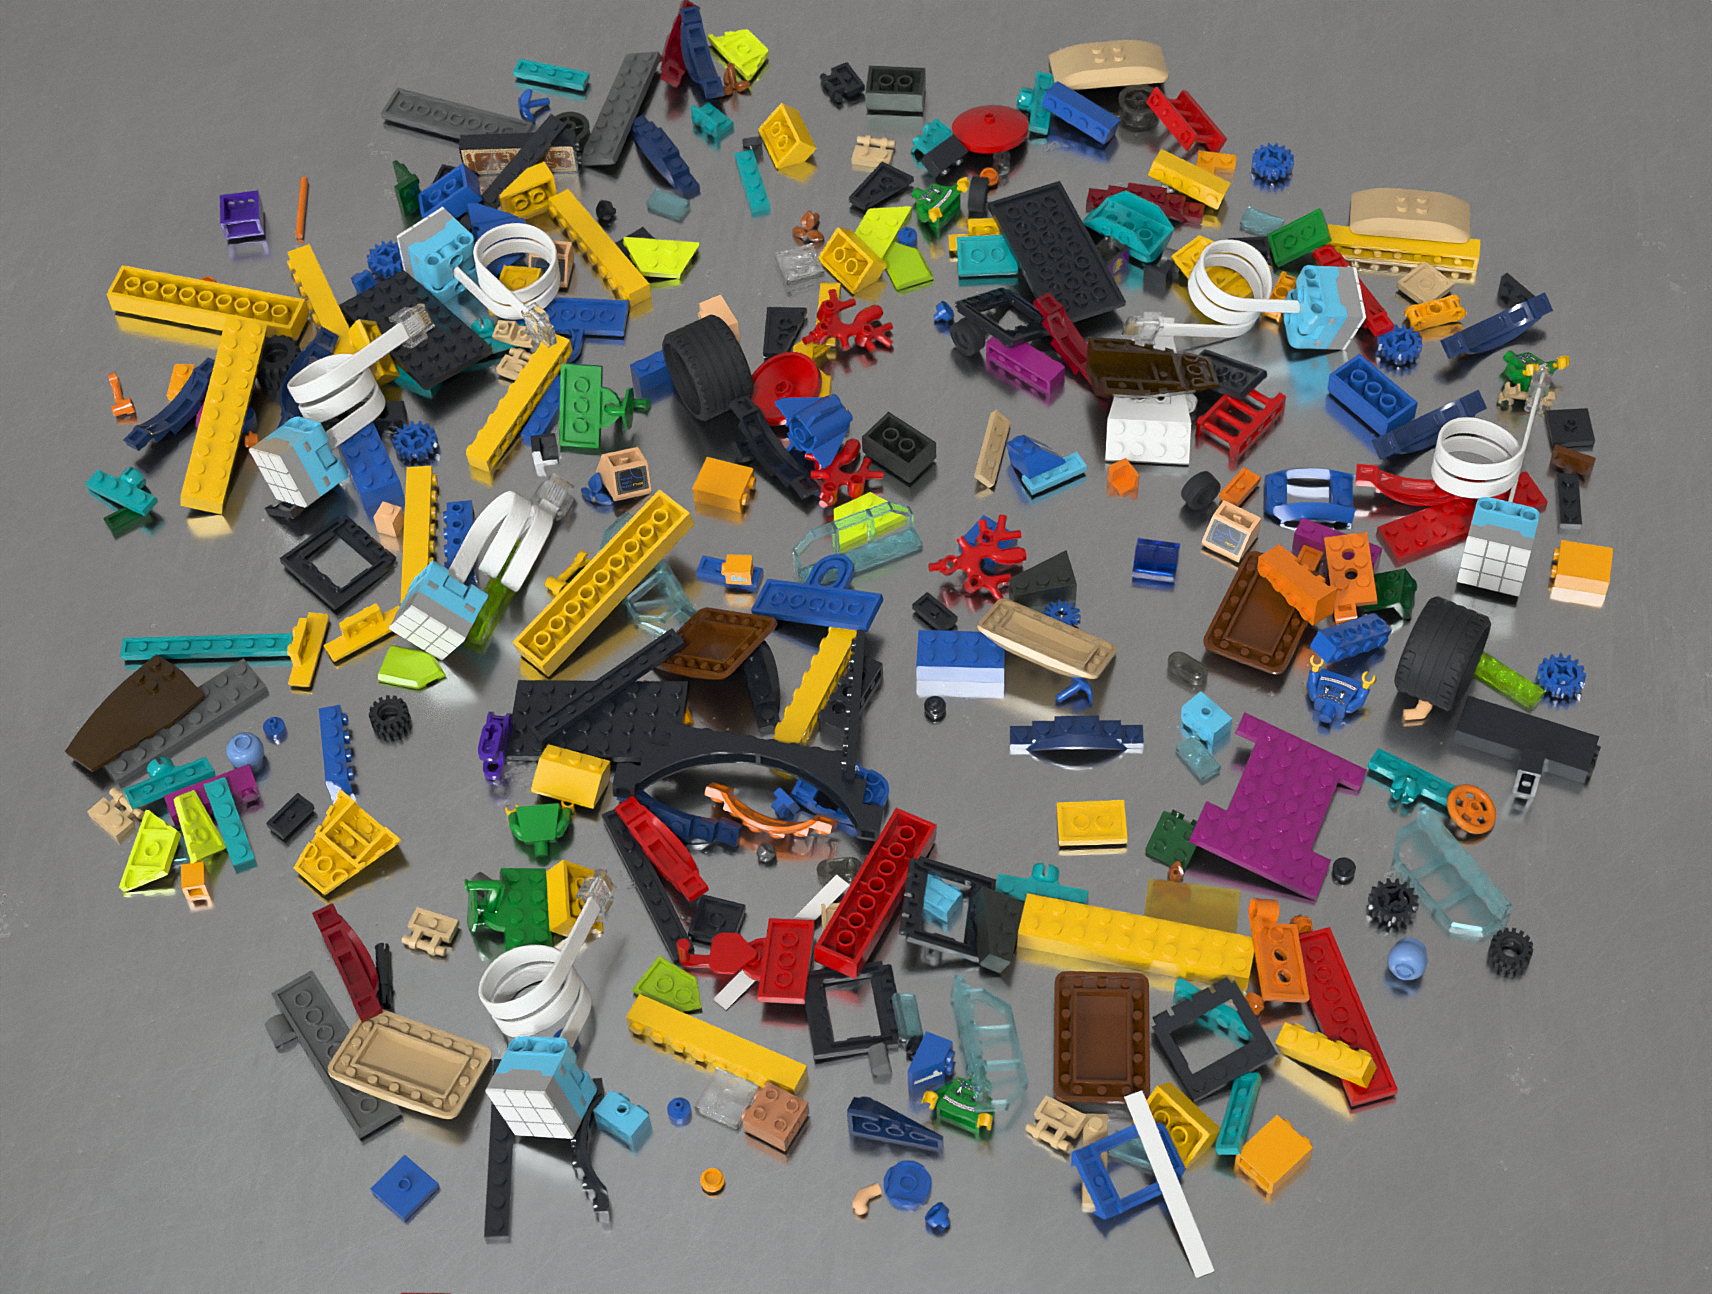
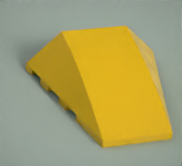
M1199 235L1174 253L1171 259L1189 279L1203 250L1214 241ZM1219 252V253H1224V254L1235 255V256H1238V257L1244 259V260H1245L1246 262H1248V263L1255 269V271L1257 272L1256 268H1255L1247 259H1245L1244 257H1242V256H1240V255H1237V254H1234V253ZM1223 266L1205 267L1210 280L1223 292L1239 298H1250L1254 295L1247 280L1237 271ZM1204 294V296H1205L1210 302H1212L1214 305H1216V306H1218V307H1220V308H1222V309H1225V310L1233 311V310H1231V309L1224 308V307H1222V306H1220V305L1214 303L1212 300H1210V299Z
M341 789L336 795L338 798L333 806L330 805L327 810V816L322 825H318L315 830L316 835L311 843L308 842L293 867L294 870L323 895L331 892L402 842L387 827L384 828L361 809Z

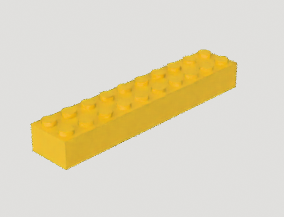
M124 265L121 266L107 292L112 310L223 331L226 317L230 316L267 325L266 337L268 338L272 337V335H285L286 338L291 337L293 341H297L309 317L305 299Z
M230 316L226 317L181 492L180 506L222 515L266 339L267 325Z
M659 489L512 642L517 651L549 677L695 525L690 513Z
M1028 893L1017 937L1018 947L1212 985L1227 976L1230 983L1235 981L1239 989L1246 992L1254 957L1253 939L1250 936Z

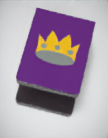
M1109 235L1095 245L1102 258L1109 253L1114 256L1106 263L1112 277L1128 264L1129 247L1120 243L1118 239ZM1114 246H1117L1120 252H1117Z

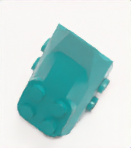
M1126 190L1107 197L1098 208L1093 209L1082 220L1086 227L1105 237L1108 236L1110 240L1120 244L1123 252L1129 248V255L1143 262L1154 261L1165 250L1174 232L1173 225L1158 205Z

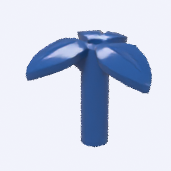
M528 89L521 94V98L518 97V107L525 119L535 122L529 109L550 105L549 98L530 100L533 90Z
M599 472L589 479L588 486L590 489L586 487L581 489L582 495L587 500L591 501L594 496L596 502L601 505H611L614 503L610 496L601 493L606 486L602 482Z
M1072 677L1077 682L1055 695L1061 703L1079 690H1085L1089 698V704L1092 703L1093 699L1092 689L1086 678Z

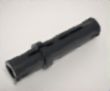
M378 943L375 945L376 970L379 977L377 998L380 1006L382 1005V1009L388 1010L392 1007L391 989H393V983L390 981V945L386 943L384 948V943Z

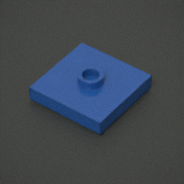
M404 1155L370 1190L399 1217L406 1221L440 1186L438 1182Z

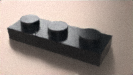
M1557 473L1556 491L1559 529H1581L1579 476L1574 473Z

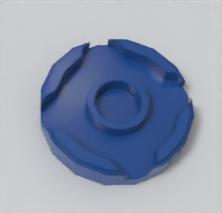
M913 1160L898 1162L893 1167L891 1166L884 1176V1192L887 1199L895 1206L901 1208H915L922 1205L932 1191L930 1174L921 1163Z

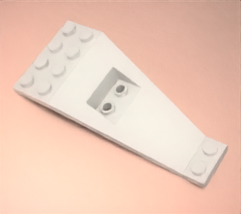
M1134 316V323H1174V318ZM1137 334L1132 337L1136 345L1144 346L1147 343L1152 344L1155 349L1165 350V348H1170L1176 353L1173 336ZM1185 394L1164 397L1162 401H1159L1157 398L1138 400L1137 398L1114 397L1107 422L1105 461H1120L1126 458L1129 462L1189 465L1191 420Z

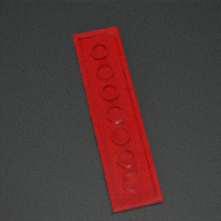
M1528 472L1520 473L1512 503L1533 507L1537 510L1547 507V499ZM1511 488L1500 495L1490 498L1508 501ZM1462 497L1461 499H1454L1443 504L1434 505L1378 526L1377 533L1396 563L1402 562L1468 537L1479 498Z
M1326 927L1300 934L1299 940L1310 998L1309 1003L1322 1034L1327 1036L1328 1040L1335 1043L1337 1040L1346 1043L1352 1050L1358 1051V1049L1368 1052L1371 1054L1377 1067L1367 1088L1340 1078L1351 1106L1397 1094L1398 1088L1331 928Z

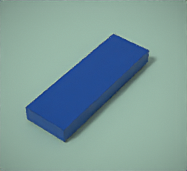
M702 555L696 575L726 582L725 575H722L721 572L722 562L726 563V560ZM754 566L752 585L740 586L758 589L764 573L763 568Z

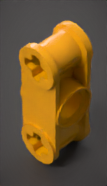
M1282 271L1269 299L1284 300L1288 292L1297 287V278ZM1261 312V317L1267 316L1276 319L1278 323H1281L1284 318L1283 312Z
M1455 294L1411 305L1404 311V316L1410 321V328L1413 327L1415 332L1459 321L1467 314L1465 308L1460 304V297Z

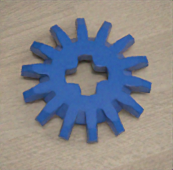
M1057 599L1058 605L1051 601L1049 604L1052 607L1045 606L1044 609L1047 611L1042 612V614L1072 626V623L1078 625L1079 622L1075 619L1081 618L1080 615L1075 614L1080 612L1078 608H1074L1076 606L1075 603L1067 606L1068 600L1063 605H1061L1060 599ZM1059 611H1063V614H1067L1064 616V619H1060L1059 616L1055 615H1057Z

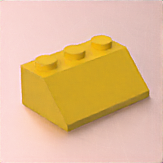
M783 103L758 128L769 154L778 169L805 162L817 149L798 110Z
M837 227L817 258L852 294H856L876 282L887 267V264L852 230Z
M359 319L348 330L350 344L357 352L382 335L375 321ZM389 353L369 366L379 387L400 377Z
M548 744L539 758L531 792L594 809L610 782V761Z
M562 860L546 871L549 928L551 932L568 937L599 879V872ZM600 910L588 935L603 932L602 910Z
M1172 1082L1157 1085L1147 1099V1104L1154 1121L1165 1125L1186 1169L1202 1156L1219 1136L1221 1128Z

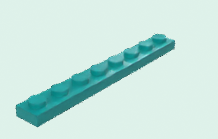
M293 633L123 638L120 657L122 660H150L156 654L163 659L288 656V645L292 644Z

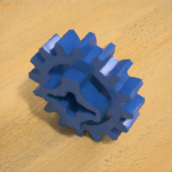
M1268 143L1267 147L1260 145V150L1255 149V154L1252 155V168H1255V173L1261 172L1260 177L1267 175L1269 180L1272 176L1276 180H1278L1280 175L1286 177V173L1290 174L1291 168L1294 167V154H1291L1290 149L1285 150V145L1278 147V143H1275L1274 146Z
M392 240L388 244L382 241V245H374L375 250H369L370 254L367 255L368 267L373 274L377 273L378 277L384 274L385 278H388L389 275L393 276L404 269L398 241L395 244L392 243Z
M1395 324L1394 330L1379 336L1377 343L1381 356H1387V361L1394 359V364H1397L1398 360L1405 364L1407 359L1413 362L1414 357H1419L1423 345L1419 332L1413 333V327L1406 329L1404 324L1402 328Z
M411 421L409 426L403 424L404 429L398 428V434L393 435L394 441L392 442L396 454H401L402 459L408 457L409 461H412L413 458L420 461L422 456L427 459V453L433 454V448L438 447V437L434 427L430 428L429 423L422 425V421H419L418 424H414Z
M1559 653V657L1556 658L1551 654L1549 659L1544 658L1542 664H1539L1536 679H1539L1538 685L1545 686V693L1551 691L1552 697L1559 694L1560 698L1563 699L1564 694H1567L1571 698L1573 692L1579 694L1580 689L1584 687L1586 673L1583 672L1584 665L1578 666L1579 660L1572 661L1571 655L1563 658L1562 653Z

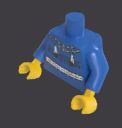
M1314 655L1311 657L1310 663L1313 667L1309 671L1307 690L1310 699L1315 702L1314 709L1321 712L1319 715L1321 721L1330 723L1333 716L1342 719L1347 713H1352L1364 705L1370 692L1369 686L1374 685L1377 681L1376 675L1373 676L1372 681L1367 682L1366 677L1369 672H1364L1362 675L1364 684L1362 686L1361 681L1325 669H1321L1320 672L1319 667L1323 665L1324 660L1321 658V663L1315 665L1313 663Z

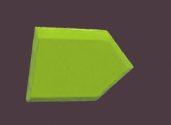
M893 242L883 261L887 264L886 270L896 290L934 279L919 249Z
M390 645L379 670L377 680L419 690L435 679L439 680L446 677V674L435 656L430 653Z
M660 955L632 989V992L637 995L641 994L680 1012L702 1008L697 978Z

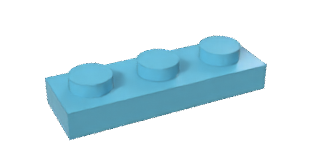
M1074 452L1063 457L1066 462L1065 464L1031 479L1022 475V481L1030 493L1034 495L1086 472L1087 465L1079 454Z

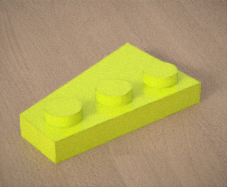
M195 790L176 797L174 803L191 864L225 850V843Z

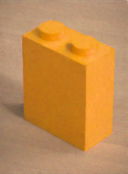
M707 457L692 488L694 501L741 513L743 506H746L749 502L751 489L754 490L757 483V478L754 477V468Z
M1561 540L1559 548H1555L1553 560L1556 561V565H1553L1551 570V577L1554 578L1553 587L1606 595L1610 583L1613 548Z
M1276 1115L1243 1146L1241 1154H1236L1235 1162L1272 1194L1311 1158L1313 1146L1306 1136L1300 1135L1294 1130L1288 1120Z

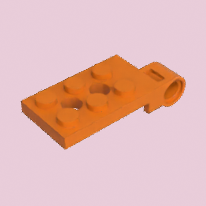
M1367 532L1324 537L1330 585L1333 584L1337 587L1334 606L1335 625L1357 619V606L1377 604ZM1346 552H1352L1355 555L1351 560H1346L1342 556ZM1353 571L1357 573V577L1352 580L1345 577L1346 573Z
M1252 898L1248 907V915L1262 1000L1306 1003L1310 998L1297 924L1276 923L1280 912L1277 900ZM1274 952L1279 953L1283 957L1284 961L1278 960L1275 957ZM1278 974H1282L1284 977H1286L1287 982H1282L1279 979Z

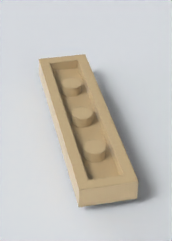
M997 410L990 414L974 475L976 479L988 488L995 485L1011 422Z
M1085 1114L1088 1120L1083 1126V1147L1108 1136V1114ZM1107 1152L1099 1156L1107 1170ZM1082 1180V1207L1095 1208Z

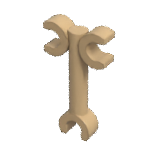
M1507 382L1504 385L1505 389L1503 392L1498 394V404L1508 400V405H1512L1514 399L1534 401L1536 393L1523 392L1520 389L1519 383L1515 387H1510V382ZM1545 392L1540 394L1538 402H1541L1543 406L1551 407L1552 401H1555V393Z

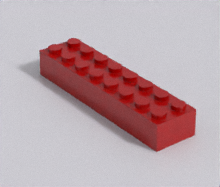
M895 808L814 947L815 962L857 979L904 896L906 879L909 877L907 875L909 860L912 858L918 859L920 856L926 858L936 840L937 824Z

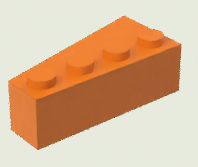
M1280 544L1259 556L1257 568L1259 574L1268 579L1273 588L1286 598L1289 605L1294 606L1299 611L1304 620H1308L1314 626L1333 614L1337 587L1333 584L1330 586L1324 583L1325 578L1321 575H1313L1308 565H1300L1298 558Z

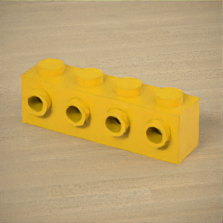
M1163 149L1159 151L1147 175L1218 210L1231 185L1230 182Z
M1286 1022L1284 1023L1275 1042L1280 1053L1364 1088L1368 1087L1377 1068L1371 1054L1361 1049H1358V1051L1352 1050L1349 1045L1339 1040L1336 1043L1330 1041L1327 1036L1320 1032L1310 1033L1300 1024L1294 1023L1291 1025Z

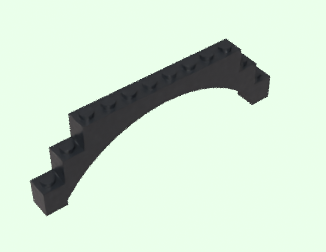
M687 724L673 725L668 747L659 743H646L640 766L631 762H618L612 783L613 796L628 799L631 796L636 798L637 794L650 785L683 770L720 763L760 765L793 775L824 793L849 818L857 831V838L877 841L881 834L884 820V807L876 804H864L867 780H862L859 777H855L854 780L845 779L846 770H841L842 756H847V753L841 750L831 751L817 746L807 747L801 746L798 743L779 742L775 739H760L752 735L742 736L732 732H718L710 728L691 727Z

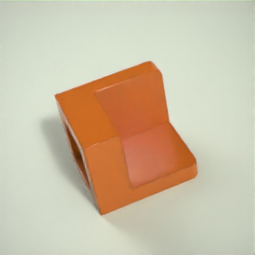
M1126 458L1108 466L1107 479L1120 495H1124L1139 487V474Z

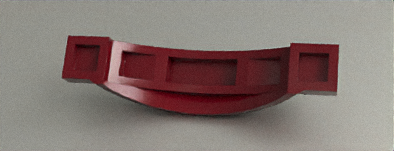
M689 0L681 2L678 15L673 21L671 32L666 38L660 60L662 62L660 79L674 87L680 84L682 75L687 71L681 50L682 19L680 9L697 6Z
M1128 182L1127 188L1109 185L1108 190L1089 188L1086 200L1087 208L1096 209L1107 197L1126 190L1158 205L1167 218L1183 223L1193 222L1202 224L1205 204L1187 202L1186 196L1169 194L1165 187Z
M1050 292L1042 295L1033 304L1045 318L1042 325L1054 338L1051 345L1075 375L1081 372L1091 384L1087 371L1088 344L1071 322L1062 304L1057 302Z
M333 903L313 912L312 915L340 972L361 1022L363 1023L384 1013L376 996L379 989L378 973L368 950L347 921L338 914Z

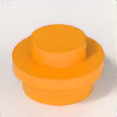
M709 1168L702 1173L700 1182L704 1190L716 1192L723 1187L725 1179L719 1169Z

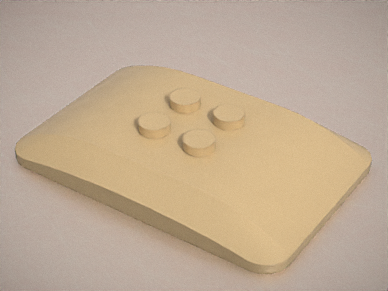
M1120 40L1084 43L1063 48L1049 55L1054 83L1059 81L1072 90L1161 83L1169 79L1161 47L1145 41Z
M1373 188L1355 191L1351 195L1350 230L1356 234L1466 243L1470 240L1471 236L1470 204L1457 197L1432 191L1398 188Z
M1005 598L998 599L977 625L979 631L1001 648L1047 669L1070 677L1098 678L1117 652V647L1106 640Z
M383 1010L384 1013L363 1023L358 1018L329 1063V1075L360 1091L415 1111L444 1119L456 1117L491 1060V1050L485 1045Z

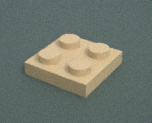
M1424 261L1399 280L1397 288L1418 304L1442 298L1454 289L1455 283Z

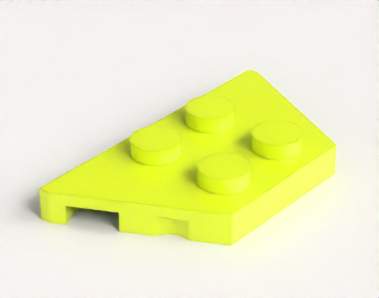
M748 29L724 32L725 36L714 37L713 34L707 35L708 41L729 63L735 65V69L747 81L752 79L769 56V50Z
M912 207L868 209L855 234L883 260L893 242L897 239L898 232L904 227L911 215Z
M624 237L623 239L624 246L629 250L630 257L637 266L636 269L642 276L680 279L685 267L689 265L692 256L699 248V242Z
M871 492L834 509L835 549L837 551L903 521L908 518V513Z
M146 810L119 886L123 892L168 875L181 837V833L149 810Z

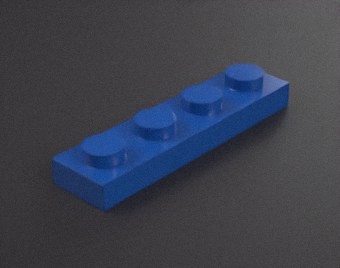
M557 375L521 432V439L531 442L530 436L547 434L560 412L561 376Z

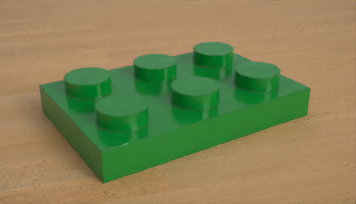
M1321 208L1267 234L1272 254L1278 267L1332 241Z

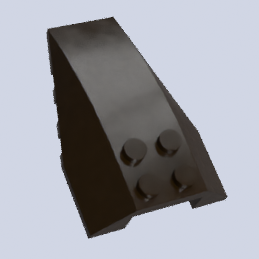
M1088 338L1087 371L1095 396L1157 398L1195 393L1217 388L1219 385L1210 357L1184 351L1183 354L1174 353L1173 349L1165 348V350L1153 348L1152 344L1147 343L1144 346L1136 345L1134 340Z
M156 654L123 681L101 703L66 748L65 753L91 772H94L118 758V753L125 749L130 751L135 748V743L144 738L149 740L154 737L157 730L163 727L167 729L174 725L201 702L205 696L182 670Z

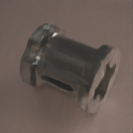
M1007 150L993 153L995 162L992 168L996 170L998 175L1007 174L1009 172L1008 161L1010 160V153Z

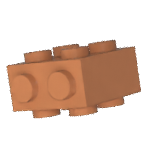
M766 1082L763 1088L760 1087L757 1090L752 1106L747 1107L743 1112L741 1119L744 1130L786 1151L810 1113L809 1104L807 1101Z

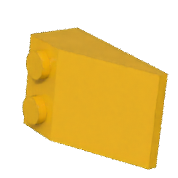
M545 162L527 168L499 195L502 211L518 216L521 219L550 207L548 199L557 195L554 176Z

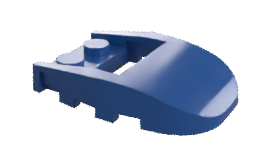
M856 761L855 777L867 780L864 804H876L884 807L889 796L887 780L880 773L861 767V763ZM798 779L792 791L793 800L815 814L852 825L849 818L839 807L837 811L817 805V802L814 800L819 790L811 784Z

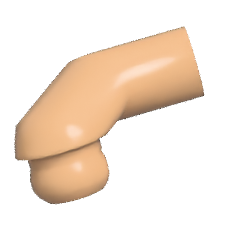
M1419 699L1416 708L1403 710L1404 720L1426 718L1433 705Z
M878 1183L860 1189L856 1193L852 1206L858 1215L868 1211L866 1203L869 1199L882 1194Z

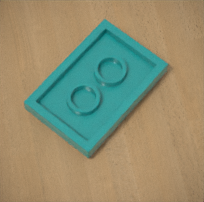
M1002 235L957 237L958 277L1018 274L1017 262Z

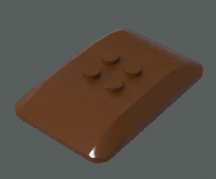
M1250 551L1244 556L1204 636L1203 645L1207 650L1271 674H1281L1287 668L1309 622L1301 617L1299 611L1294 606L1288 604L1286 598L1273 588L1266 577L1264 578L1259 574L1257 569L1259 556L1264 553ZM1311 570V573L1313 575H1321L1323 578H1325L1322 574Z
M709 607L702 608L694 613L676 632L685 642L686 647L655 668L695 678H726L767 638L777 626V621L775 618Z
M1063 971L1055 977L1054 983L1055 1097L1063 1102L1127 1104L1125 1096L1143 1091L1147 1101L1150 1096L1149 981L1147 977L1142 973Z

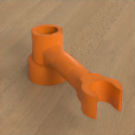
M116 372L108 374L116 403L111 406L114 416L135 413L136 410L130 397L123 399L119 377L117 378Z

